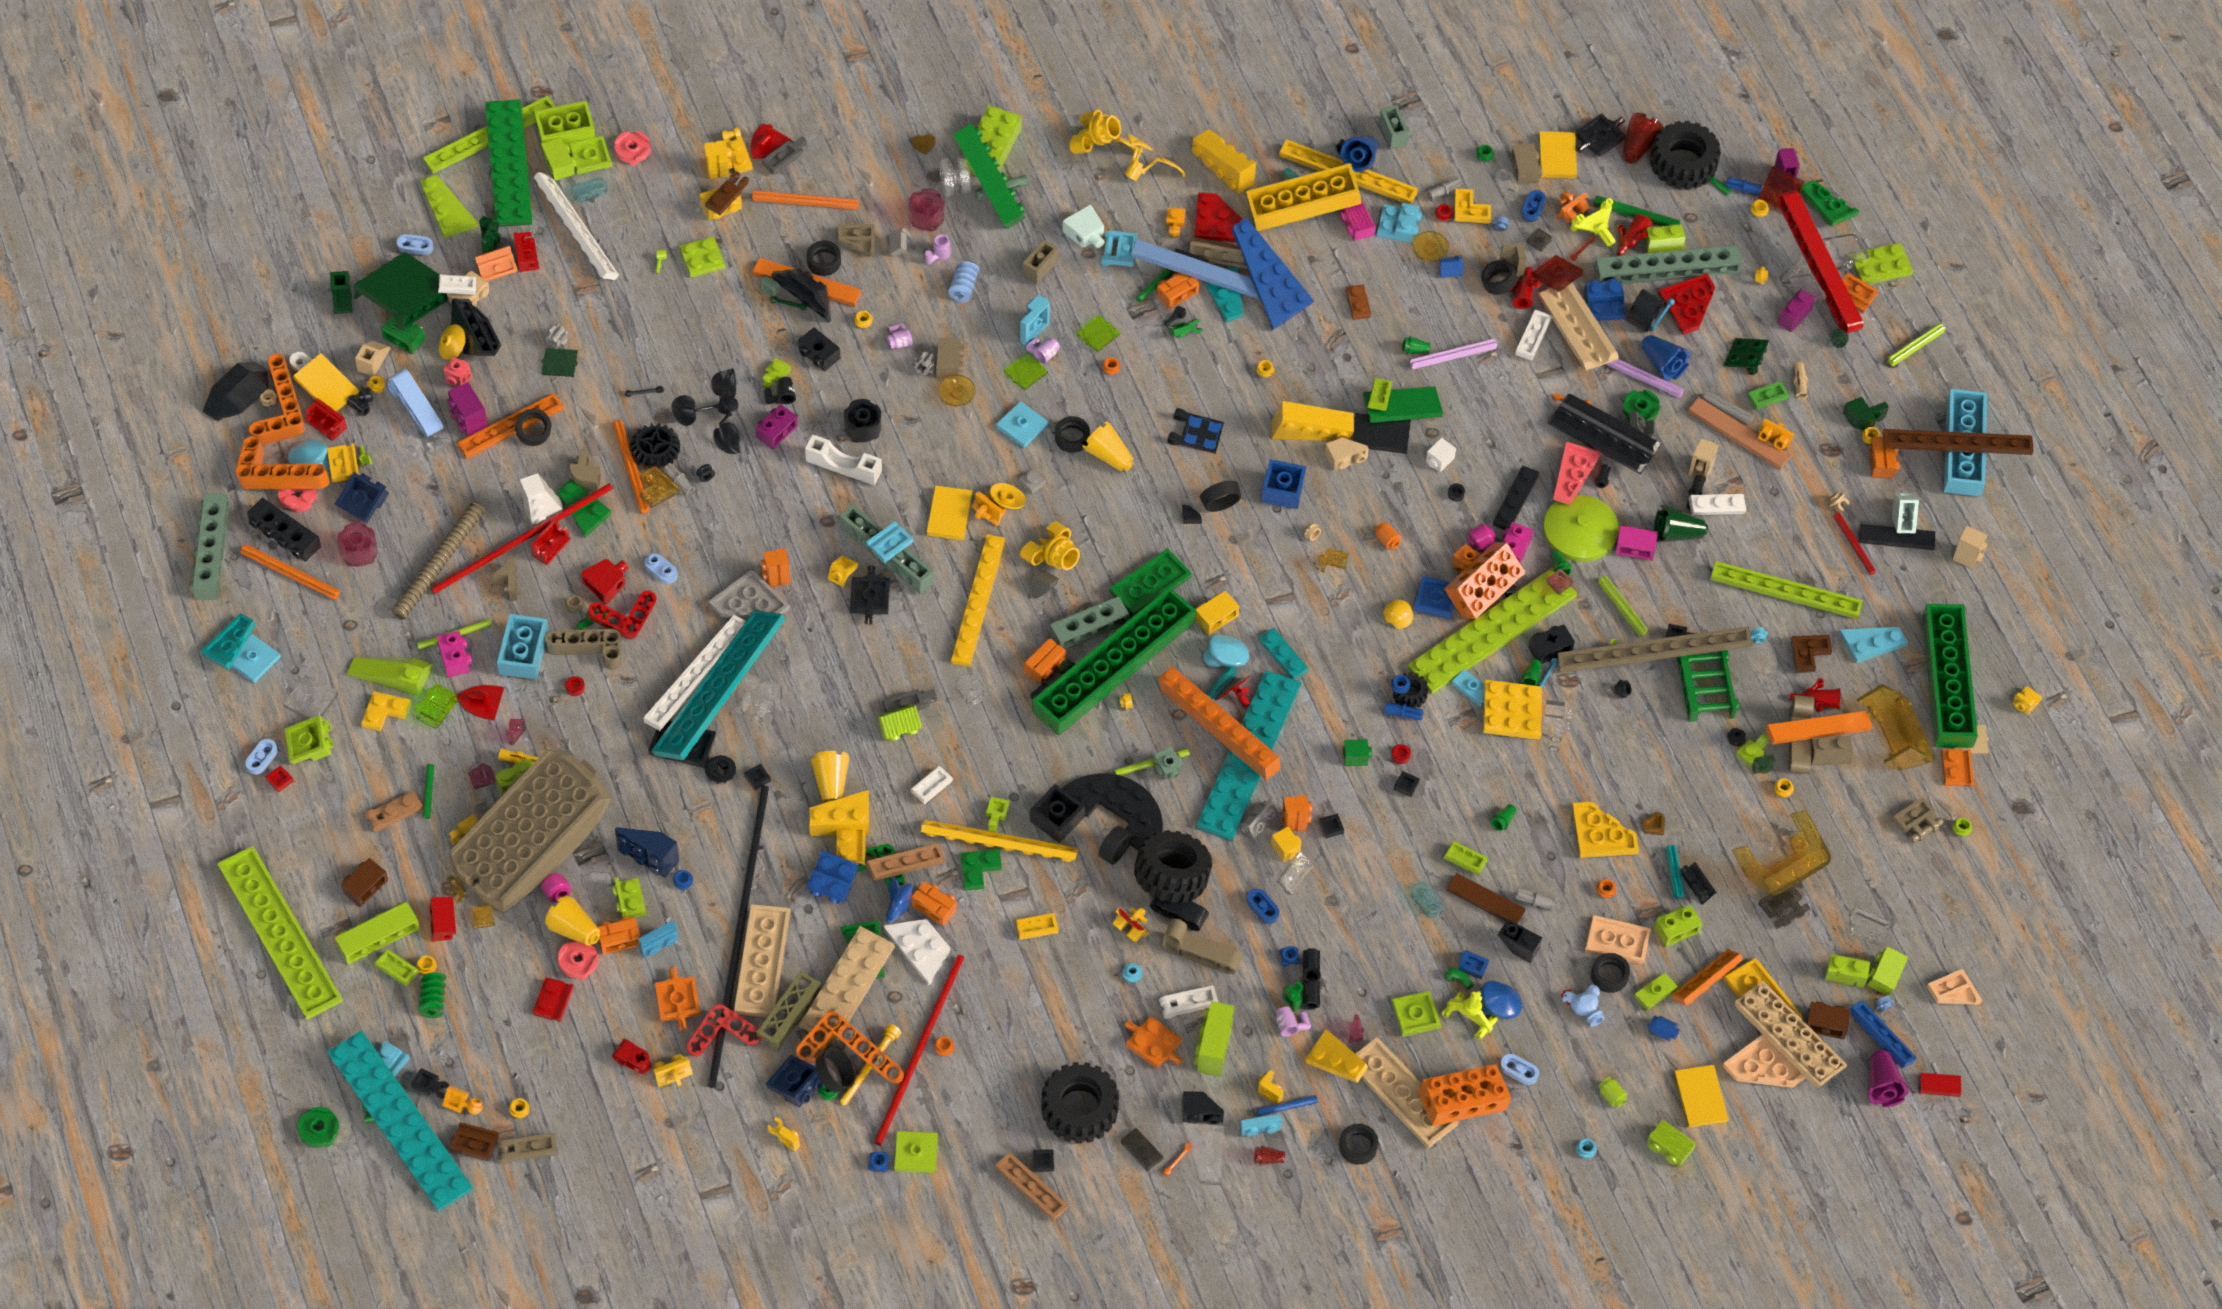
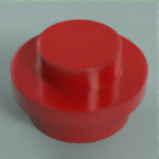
M1441 204L1436 208L1435 216L1440 221H1448L1452 218L1453 211L1449 205Z

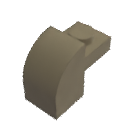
M581 449L580 455L576 456L575 464L570 463L571 479L587 492H595L599 489L601 481L600 467L589 466L588 449Z

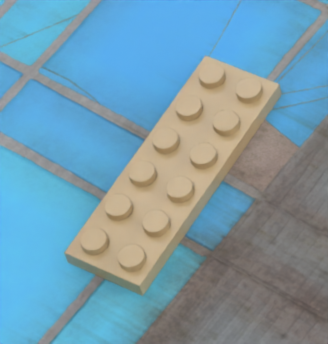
M751 904L734 1013L737 1015L767 1018L776 1006L791 908Z
M860 926L801 1021L799 1028L809 1033L822 1017L830 1011L837 1012L850 1022L879 971L895 948V944ZM832 1018L829 1021V1025H837L838 1018ZM819 1033L816 1037L823 1040L825 1034ZM835 1037L830 1045L835 1046L839 1038Z
M1378 1037L1356 1053L1368 1067L1361 1079L1427 1149L1458 1126V1121L1436 1126L1431 1125L1417 1093L1421 1082Z

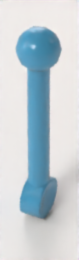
M1673 299L1667 301L1668 304L1657 320L1651 325L1650 329L1652 331L1656 329L1657 324L1669 307L1675 303Z
M1552 658L1551 666L1542 681L1537 684L1542 689L1554 666H1557L1559 663L1557 658Z

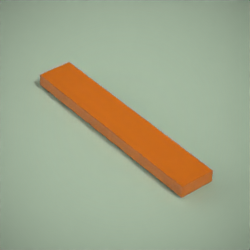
M759 257L753 269V275L761 278L767 276L771 279L773 271L795 268ZM811 274L816 282L821 281L827 286L830 300L855 307L861 295V289Z
M552 393L458 441L457 447L464 457L468 459L515 435L517 418L525 410L532 408L540 409L550 417L563 410L564 406L556 394ZM533 417L528 418L523 422L522 428L524 430L541 420Z
M1866 711L1768 724L1765 727L1772 745L1812 739V737H1829L1865 732L1873 728Z

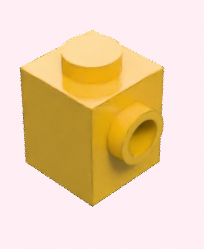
M1289 827L1272 835L1271 846L1283 862L1289 859L1293 860L1300 854L1302 842L1299 836L1294 835Z

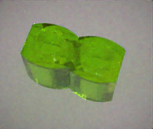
M435 684L427 690L426 698L422 702H418L414 710L417 720L435 729L441 725L446 715L457 702L456 693L439 684Z

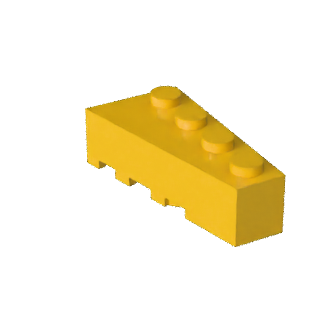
M1210 129L1192 139L1193 154L1199 157L1206 167L1211 168L1216 176L1227 184L1230 190H1234L1239 195L1254 185L1256 162L1253 159L1247 160V156L1243 152L1237 153L1233 145H1226L1224 139Z
M1282 401L1271 421L1272 439L1334 441L1345 438L1349 440L1354 432V414Z

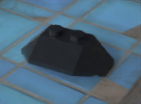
M799 268L773 271L771 274L772 278L782 288L806 304L807 307L827 322L831 321L829 294L824 283L821 281L816 282L808 271L803 272Z
M453 298L451 325H460L465 331L464 354L495 356L502 345L489 319L477 307L472 305L470 299Z
M254 362L237 363L212 386L203 412L216 421L243 413L268 389V371Z

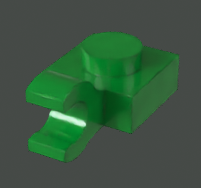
M1194 318L1189 322L1168 327L1169 334L1176 338H1182L1189 332L1200 333L1203 329H1195V324L1201 321Z
M1296 981L1293 987L1288 985L1283 989L1282 997L1293 1012L1301 1008L1302 996L1300 992L1303 990V986L1299 981Z

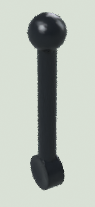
M658 386L654 389L626 390L625 396L631 397L632 395L651 392L662 393L664 389L662 386Z

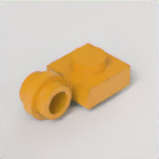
M1167 207L1166 226H1170L1169 236H1172V238L1180 237V227H1184L1185 209Z
M451 1085L447 1087L442 1106L459 1113L463 1112L466 1107L468 1108L467 1111L471 1114H479L483 1108L480 1099L471 1098L470 1101L467 1100L469 1092Z

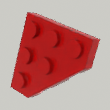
M1198 192L1194 237L1236 243L1231 229L1243 219L1216 193Z
M1708 273L1659 289L1658 295L1665 301V307L1669 299L1675 301L1669 307L1668 312L1682 335L1699 330L1714 294L1715 285Z

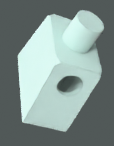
M1091 205L1063 220V233L1081 247L1093 244L1096 248H1100L1105 241L1102 239L1104 236V225Z
M1894 493L1892 519L1897 533H1916L1919 499L1913 493Z

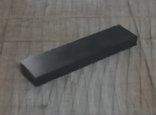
M1860 524L1859 543L1934 550L1935 531L1916 529V533H1897L1895 527Z

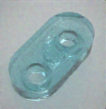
M594 178L579 183L572 189L573 198L578 202H585L603 196L608 190L607 182L603 178Z
M1425 882L1414 884L1411 896L1422 912L1429 918L1440 916L1443 904L1430 885Z

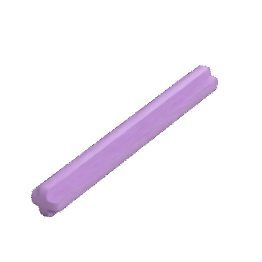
M1492 338L1410 359V366L1412 369H1417L1497 348V342Z
M1620 359L1605 364L1675 397L1680 398L1684 392L1682 387Z

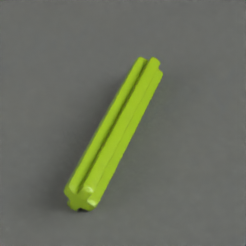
M1938 323L1890 355L1887 362L1891 366H1895L1943 334L1945 326L1942 323Z
M1607 576L1601 577L1598 581L1601 588L1638 636L1645 635L1648 629L1610 579Z

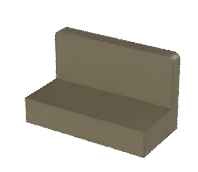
M1524 244L1502 245L1499 260H1506L1513 265L1517 274V280L1523 278L1527 258Z

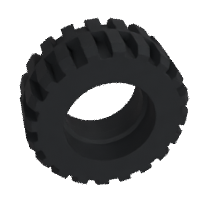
M1677 121L1673 125L1670 123L1665 128H1662L1654 138L1650 164L1654 174L1658 175L1662 182L1665 181L1666 185L1670 187L1671 185L1676 186V189L1685 188V190H1690L1692 187L1696 189L1701 187L1702 184L1706 185L1710 181V177L1713 178L1715 176L1721 154L1720 143L1716 139L1715 134L1709 132L1707 127L1700 126V123L1695 122L1694 124L1690 123V121H1685L1684 123ZM1675 150H1688L1695 153L1699 159L1693 161L1681 160L1674 156L1672 152Z
M1165 830L1163 833L1159 831L1145 838L1140 844L1134 865V876L1139 886L1141 885L1142 890L1149 892L1151 897H1157L1163 902L1166 900L1170 901V903H1186L1188 900L1192 901L1202 895L1206 889L1213 864L1212 857L1204 844L1202 845L1201 841L1197 838H1192L1190 834L1186 833L1185 835L1181 831L1171 832V830ZM1165 864L1174 865L1181 869H1174L1166 866Z
M1072 1062V1066L1065 1064L1061 1066L1060 1071L1058 1069L1053 1071L1052 1078L1048 1077L1045 1081L1041 1099L1042 1117L1046 1121L1048 1129H1054V1135L1058 1138L1063 1136L1064 1141L1076 1140V1143L1082 1144L1083 1140H1087V1143L1093 1142L1095 1137L1097 1139L1102 1138L1104 1131L1109 1132L1112 1129V1124L1116 1122L1119 1108L1117 1084L1113 1079L1110 1080L1111 1075L1107 1071L1101 1072L1102 1068L1097 1065L1092 1067L1090 1066L1091 1063L1084 1062V1065H1079V1062ZM1073 1091H1086L1097 1098L1099 1106L1088 1114L1078 1115L1067 1111L1062 1106L1061 1100Z

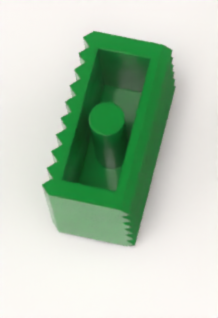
M393 315L381 328L384 340L386 339L410 354H413L426 339L424 329L420 325L412 324L402 331L397 327V318Z

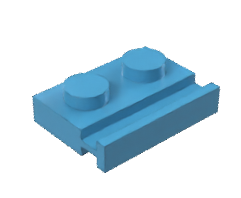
M673 920L638 939L640 942V953L643 958L655 955L660 949L671 946L678 940L677 925Z

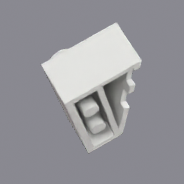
M538 473L520 479L524 509L532 528L565 509L560 497L556 496L554 491L548 487L547 483Z

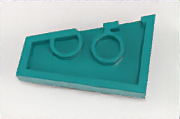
M1236 266L1227 269L1237 273ZM1203 281L1226 323L1243 317L1239 292Z
M240 613L200 651L201 654L229 671L256 625L254 620Z

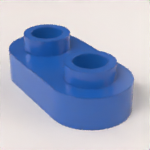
M1533 190L1528 194L1521 213L1525 221L1534 222L1539 218L1546 201V195L1542 191Z
M1256 888L1249 891L1247 904L1264 923L1272 924L1276 922L1279 918L1278 906L1262 889ZM1258 899L1260 902L1256 903L1253 900Z

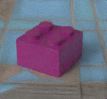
M468 382L448 391L449 399H447V402L451 408L449 413L453 420H457L461 433H465L468 437L488 427L485 408Z

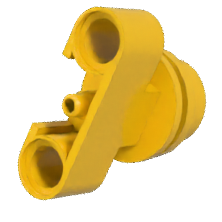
M1100 110L1084 112L1079 121L1082 122L1086 129L1080 130L1079 134L1072 136L1069 147L1071 152L1076 155L1090 152L1094 143L1099 146L1111 143L1121 134V125L1118 118L1113 115L1102 114Z
M1057 521L1051 523L1046 528L1050 538L1047 540L1040 538L1038 540L1041 544L1040 546L1033 541H1029L1021 549V558L1033 566H1037L1045 560L1048 565L1056 569L1070 570L1077 564L1080 557L1079 550L1069 540L1071 530Z

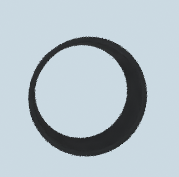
M1232 480L1216 483L1200 494V500L1209 512L1228 509L1241 499L1239 484Z
M834 1047L828 1048L816 1059L817 1075L827 1089L832 1092H840L854 1085V1068L848 1057L841 1050ZM826 1058L833 1061L839 1069L842 1085L831 1076L827 1068Z

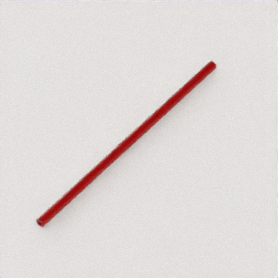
M606 484L431 587V591L433 594L440 592L542 532L554 519L559 522L613 490L611 484Z
M958 954L955 958L904 1073V1078L899 1084L874 1143L878 1146H881L954 983L964 960L962 955Z

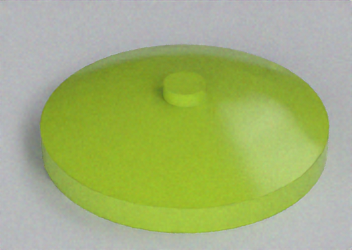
M1576 495L1571 505L1559 501L1551 505L1544 518L1543 533L1553 551L1559 550L1566 559L1572 561L1589 562L1604 557L1613 549L1619 533V524L1612 509L1604 502L1591 496Z

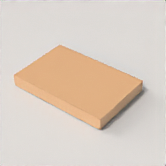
M1593 915L1585 952L1599 956L1605 953H1616L1629 963L1643 966L1651 928Z

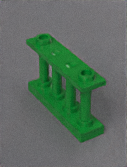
M1728 650L1718 651L1717 653L1676 657L1688 721H1697L1698 714H1701V712L1729 710L1730 719H1734L1736 711H1739L1738 699L1735 700L1728 667ZM1719 660L1720 669L1694 671L1690 668L1691 662ZM1722 677L1724 686L1697 688V686H1694L1693 681L1698 678ZM1725 693L1727 702L1700 704V702H1697L1696 697L1698 695Z

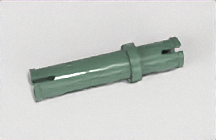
M1026 174L1008 179L1009 181L1006 182L1008 187L1013 189L1029 185ZM983 188L975 189V196L978 201L988 198Z

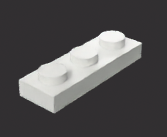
M1538 310L1534 311L1515 355L1533 361L1551 322V315Z
M1743 494L1691 495L1688 498L1691 515L1744 514L1746 512Z

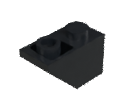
M1509 919L1506 920L1498 933V937L1514 955L1529 963L1532 962L1540 949L1541 936Z
M1183 1091L1182 1122L1189 1124L1207 1122L1213 1125L1223 1123L1224 1110L1204 1091Z

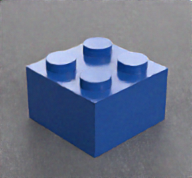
M1270 459L1263 485L1261 502L1298 509L1307 466Z

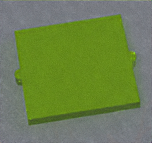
M1098 315L1076 333L1077 336L1085 341L1086 345L1092 347L1096 352L1102 350L1121 334L1120 331L1112 326L1111 322L1106 321L1101 315Z
M1027 352L1006 368L1004 373L1012 379L1013 383L1018 384L1025 391L1048 374V370L1040 364L1039 360H1036Z

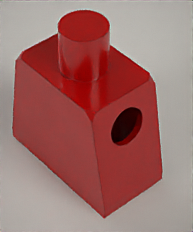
M604 559L581 572L582 583L607 605L625 586V575L623 573L629 567L623 560L614 565L609 559Z

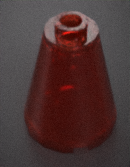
M1638 112L1633 113L1630 117L1622 152L1625 162L1629 164L1637 163L1653 145L1654 138L1658 132L1664 128L1654 117L1649 119L1646 118L1647 114Z

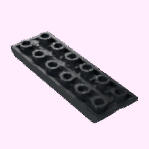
M1572 394L1566 395L1558 409L1547 422L1552 427L1640 475L1661 446L1654 438Z

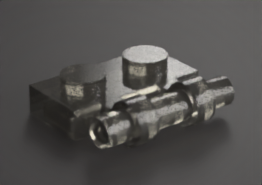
M1791 882L1762 898L1758 903L1770 919L1777 915L1779 919L1774 922L1777 929L1782 926H1788L1792 920L1803 917L1805 912L1810 910L1807 903L1802 906L1798 903L1801 901L1802 895ZM1791 907L1793 911L1786 914L1784 910Z

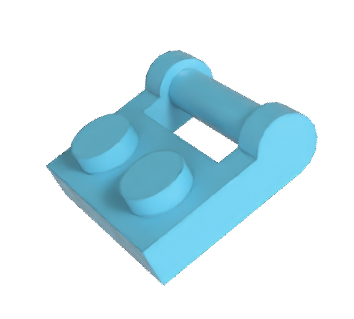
M1106 231V244L1101 264L1104 266L1112 264L1133 267L1134 257H1131L1138 234ZM1118 240L1116 256H1111L1113 241Z

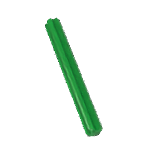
M1596 196L1593 205L1600 207L1608 198ZM1613 200L1611 211L1630 217L1641 214L1648 217L1652 223L1664 227L1680 225V220Z

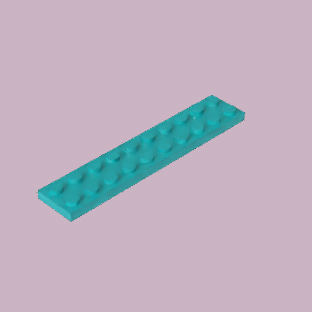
M758 610L752 612L654 746L652 752L655 756L684 760L693 746L698 742L706 728H708L714 717L719 713L722 706L785 621L783 614Z
M1265 670L1241 725L1273 751L1302 682ZM1231 750L1225 759L1196 824V829L1233 842L1261 776Z
M362 1030L327 1051V1055L438 1212L473 1190L471 1183Z

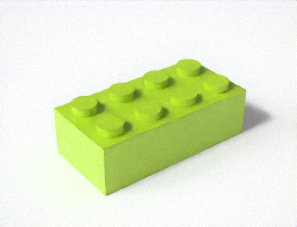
M988 105L978 125L983 134L980 138L983 143H988L992 150L989 153L992 158L996 157L1000 164L997 168L1001 171L1022 129V116ZM963 154L962 171L975 175Z

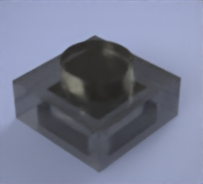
M1537 228L1527 238V243L1540 252L1552 241V236L1540 228Z

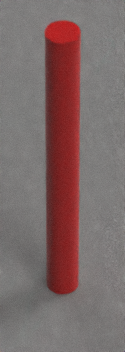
M1840 512L1835 513L1833 517L1870 575L1875 574L1874 566Z

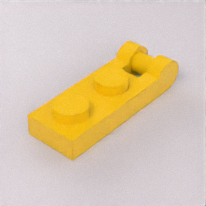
M739 127L733 128L732 131L728 132L727 130L721 131L722 139L726 142V146L731 149V161L734 172L738 171L741 173L753 170Z

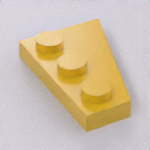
M1327 1029L1305 1059L1307 1064L1356 1083H1358L1368 1068L1361 1058Z

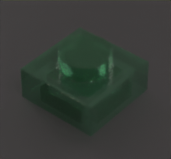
M1774 755L1755 758L1752 765L1754 774H1766L1773 770L1775 764Z

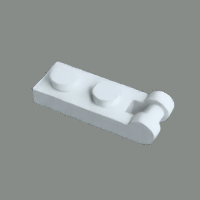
M1214 985L1166 995L1159 999L1160 1005L1164 1008L1163 1015L1165 1019L1210 1008L1211 1001L1218 1002ZM1176 1003L1177 1006L1171 1007V1004Z

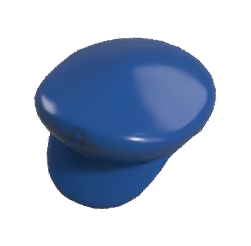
M892 876L889 883L891 903L886 914V922L889 924L896 921L907 910L914 888L910 883L899 885L894 876Z
M1493 980L1485 982L1482 986L1480 993L1483 1014H1491L1503 1019H1512L1520 1014L1522 1000L1511 986Z

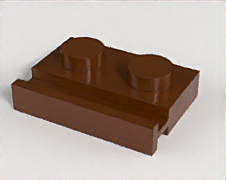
M459 1122L458 1130H456L450 1145V1151L490 1161L497 1138H499V1132Z

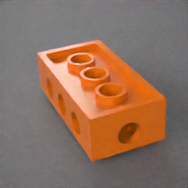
M1493 543L1444 589L1463 619H1477L1523 576L1525 571L1508 543Z
M1497 1064L1423 1079L1417 1092L1432 1126L1506 1111L1512 1098Z

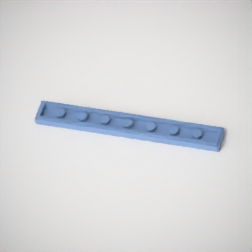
M1138 239L1134 242L1131 257L1259 299L1252 280L1248 276Z

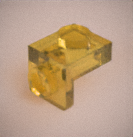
M1326 548L1325 555L1321 554L1318 565L1321 566V573H1325L1327 565L1346 569L1349 553Z

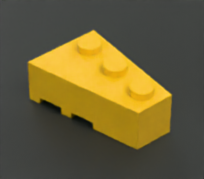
M869 790L810 807V836H837V830L856 829L857 831L865 829L866 836H869Z

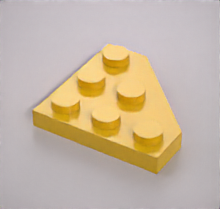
M1577 802L1572 804L1580 858L1635 855L1639 853L1637 835L1634 831L1623 827L1620 821L1609 813L1605 814L1593 802Z

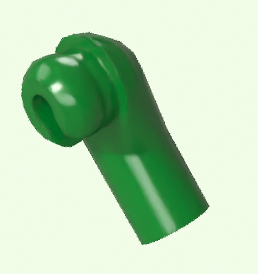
M1452 967L1445 972V978L1448 981L1459 980L1465 990H1469L1474 986L1464 971Z

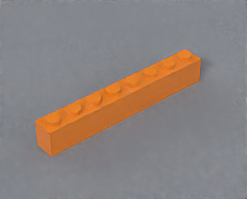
M1173 666L1158 677L1160 691L1266 781L1281 769L1280 759L1276 753Z

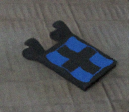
M1177 408L1174 420L1186 421L1182 436L1175 432H1170L1167 443L1170 445H1183L1216 454L1224 422L1191 414L1181 408Z

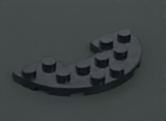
M1108 773L1091 774L1075 779L1062 788L1085 805V816L1087 818L1100 804L1128 822L1129 825L1125 830L1132 834L1130 846L1136 850H1139L1140 844L1145 838L1156 832H1163V820L1157 802L1143 786L1127 777Z

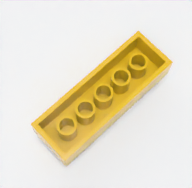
M1351 163L1246 191L1257 231L1361 204L1360 192Z

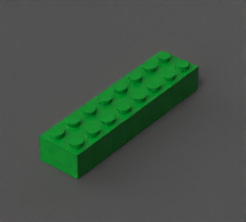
M1926 604L1922 619L1935 747L1973 748L1978 733L1964 604Z

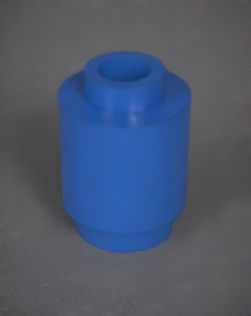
M1655 1015L1648 1027V1030L1652 1031L1653 1035L1668 1042L1672 1039L1675 1040L1680 1031L1677 1028V1023Z

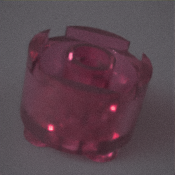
M925 188L918 193L914 192L910 196L908 210L911 226L920 230L936 231L945 218V202L941 194L934 189Z
M361 522L350 523L337 536L340 556L347 566L360 567L372 564L375 561L378 553L374 530L366 526V524Z

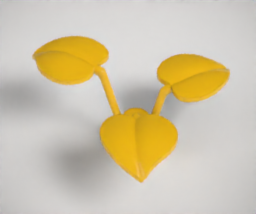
M1127 134L1128 140L1120 136L1115 140V142H1122L1130 146L1134 152L1132 160L1124 173L1129 178L1137 181L1140 174H1145L1156 162L1166 163L1177 168L1183 178L1185 177L1184 171L1177 164L1163 157H1157L1143 169L1144 164L1138 161L1140 154L1143 152L1142 149L1143 147L1151 151L1153 149L1137 137Z

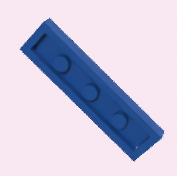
M1860 1001L1849 1008L1854 1020L1873 1037L1884 1051H1888L1891 1054L1894 1062L1902 1069L1916 1061L1917 1057L1864 1001Z

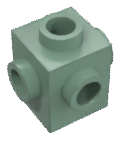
M1171 746L1154 754L1152 759L1156 774L1158 776L1161 775L1163 780L1168 777L1173 779L1180 774L1183 761L1178 753L1175 754Z

